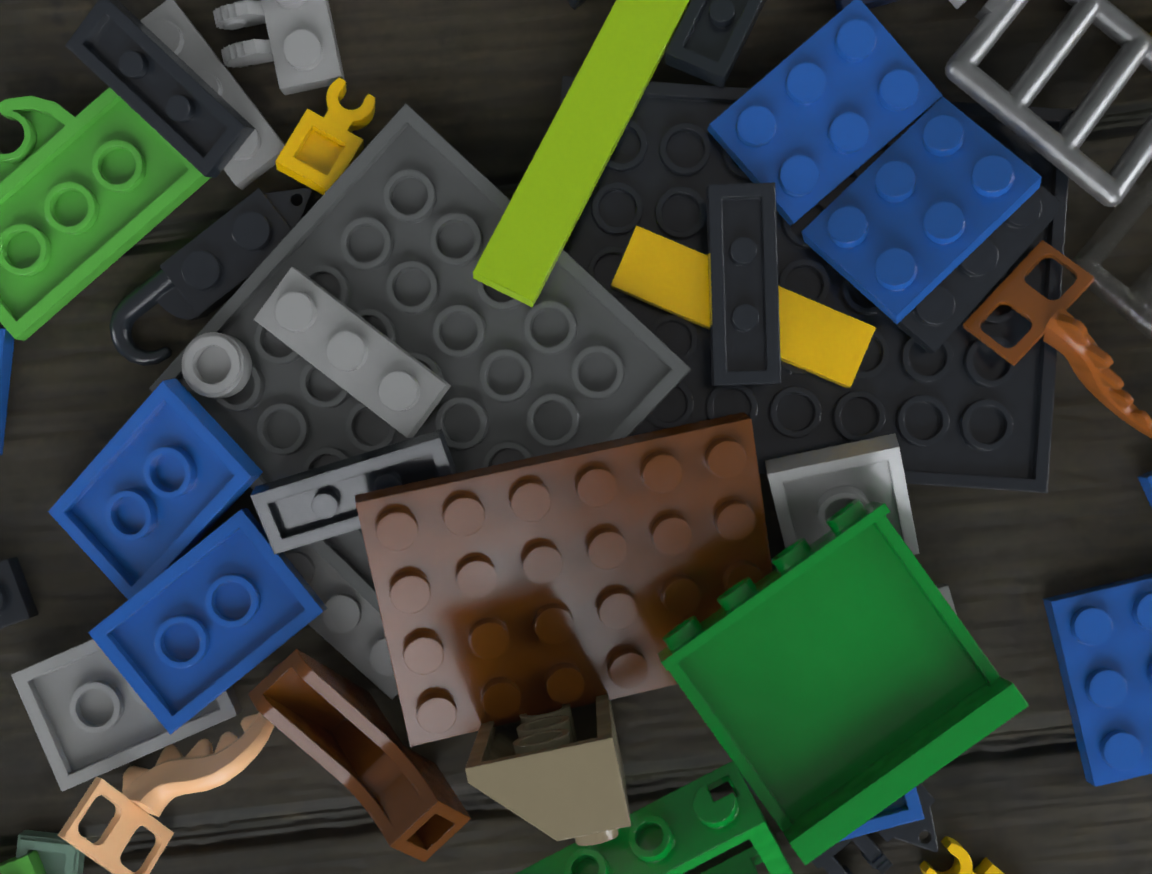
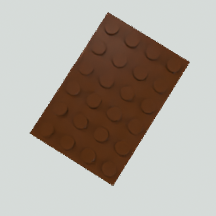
M744 412L355 495L356 508L410 747L479 731L481 723L494 721L495 727L520 721V714H545L561 709L562 704H570L571 709L595 704L596 696L608 694L609 700L676 685L677 682L670 672L664 668L657 654L667 647L662 638L678 624L692 616H696L701 623L722 607L717 598L739 581L750 577L754 584H756L773 572L752 419Z

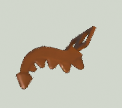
M1042 240L966 320L963 328L1013 366L1044 335L1043 341L1065 356L1078 379L1103 405L1127 424L1152 439V419L1146 411L1138 409L1133 404V397L1122 389L1124 386L1122 378L1110 368L1114 363L1112 357L1098 347L1094 339L1087 332L1085 324L1067 312V309L1095 281V277ZM1045 258L1054 259L1071 271L1077 278L1075 283L1057 300L1047 299L1025 282L1026 276ZM1001 305L1010 306L1032 324L1029 332L1011 348L1001 346L981 330V324Z

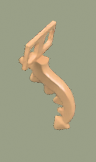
M260 712L246 716L241 721L244 734L238 738L232 732H225L221 735L214 753L212 743L205 738L198 741L185 757H183L175 745L170 744L163 749L153 768L146 769L131 766L124 772L122 793L104 779L96 777L57 836L112 874H150L174 835V832L150 814L160 817L165 807L175 797L208 791L226 784L241 773L256 758L267 743L274 725ZM102 795L115 805L116 811L99 840L91 843L79 834L78 826L93 801ZM144 826L155 835V844L140 869L132 872L121 863L120 857L137 828Z

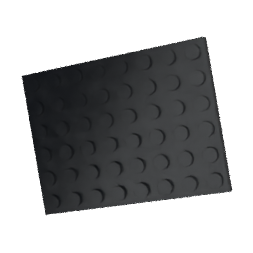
M562 76L560 106L575 79L573 76ZM649 82L563 248L570 257L691 368V371L630 436L744 412L752 419L759 474H767L765 460L895 433L900 447L906 484L1048 493L1057 350L1043 341V335L1020 361L1013 366L963 328V324L1042 240L1064 255L1069 177L979 103L949 101L1041 175V185L1065 206L939 349L929 354L808 246L802 236V231L931 108L929 107L791 227L776 210L778 286L876 327L850 388L842 387L784 361H781L780 384L712 386L709 329L610 287L636 225L708 256L706 188L708 184L753 182L707 129L711 122L751 88H721L709 85ZM1028 107L1057 132H1059L1073 113L1072 109ZM1045 258L1026 276L1025 282L1047 299L1057 300L1061 297L1063 266L1052 258ZM1008 305L998 306L981 324V330L1005 348L1014 347L1032 328L1030 321Z

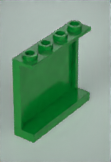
M857 499L847 504L827 519L826 523L831 529L829 532L810 545L805 538H802L786 547L771 560L777 569L756 584H754L750 577H747L730 587L717 598L722 607L701 623L696 616H692L678 624L662 638L667 647L657 653L664 668L670 672L731 760L735 762L738 770L780 827L787 841L805 866L1029 706L1014 683L1002 678L888 520L886 514L891 511L885 503L869 502L864 506Z

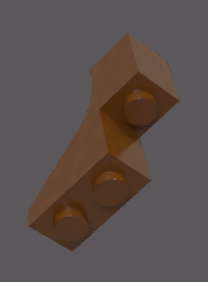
M295 649L248 693L256 709L268 721L339 780L355 796L374 820L390 847L425 862L471 819L437 764L401 743L368 691L300 650Z

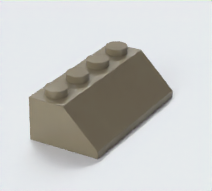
M608 694L596 696L595 704L571 709L570 704H562L561 709L545 714H520V721L495 727L494 721L481 723L465 767L467 780L470 785L556 841L575 838L577 845H596L617 837L619 828L631 826L623 757L611 700H609Z

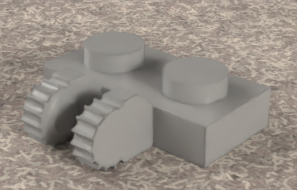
M243 0L220 6L213 11L215 24L219 29L236 30L266 23L269 40L251 39L223 47L221 53L224 66L241 68L274 61L279 89L284 95L327 87L338 78L345 80L328 0Z

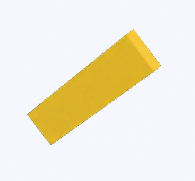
M636 225L610 288L710 330L708 256ZM778 286L781 361L842 387L850 388L876 327Z

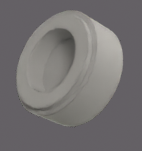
M209 332L197 336L188 344L182 357V373L186 383L196 393L206 397L226 398L237 394L247 384L252 371V360L246 346L239 339L227 334Z

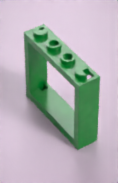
M734 761L631 813V826L619 828V834L614 839L588 846L573 843L515 873L683 874L750 839L753 844L751 848L700 874H758L755 866L762 862L768 869V874H794ZM728 781L734 793L732 792L714 801L710 790Z

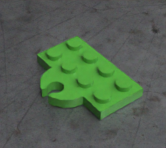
M110 87L77 116L54 101L35 96L9 98L0 102L1 115L12 121L20 122L24 129V140L16 151L3 154L0 150V323L16 340L26 341L212 178L205 177Z

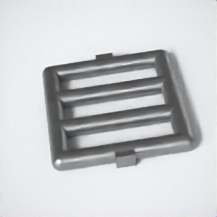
M988 0L975 16L980 22L945 66L947 78L1102 205L1107 207L1118 205L1127 195L1150 160L1152 161V113L1109 174L1081 152L1079 148L1139 65L1142 63L1152 72V36L1108 0H1064L1072 8L1007 91L977 66L1029 0ZM1093 23L1120 45L1121 48L1059 132H1057L1028 107Z

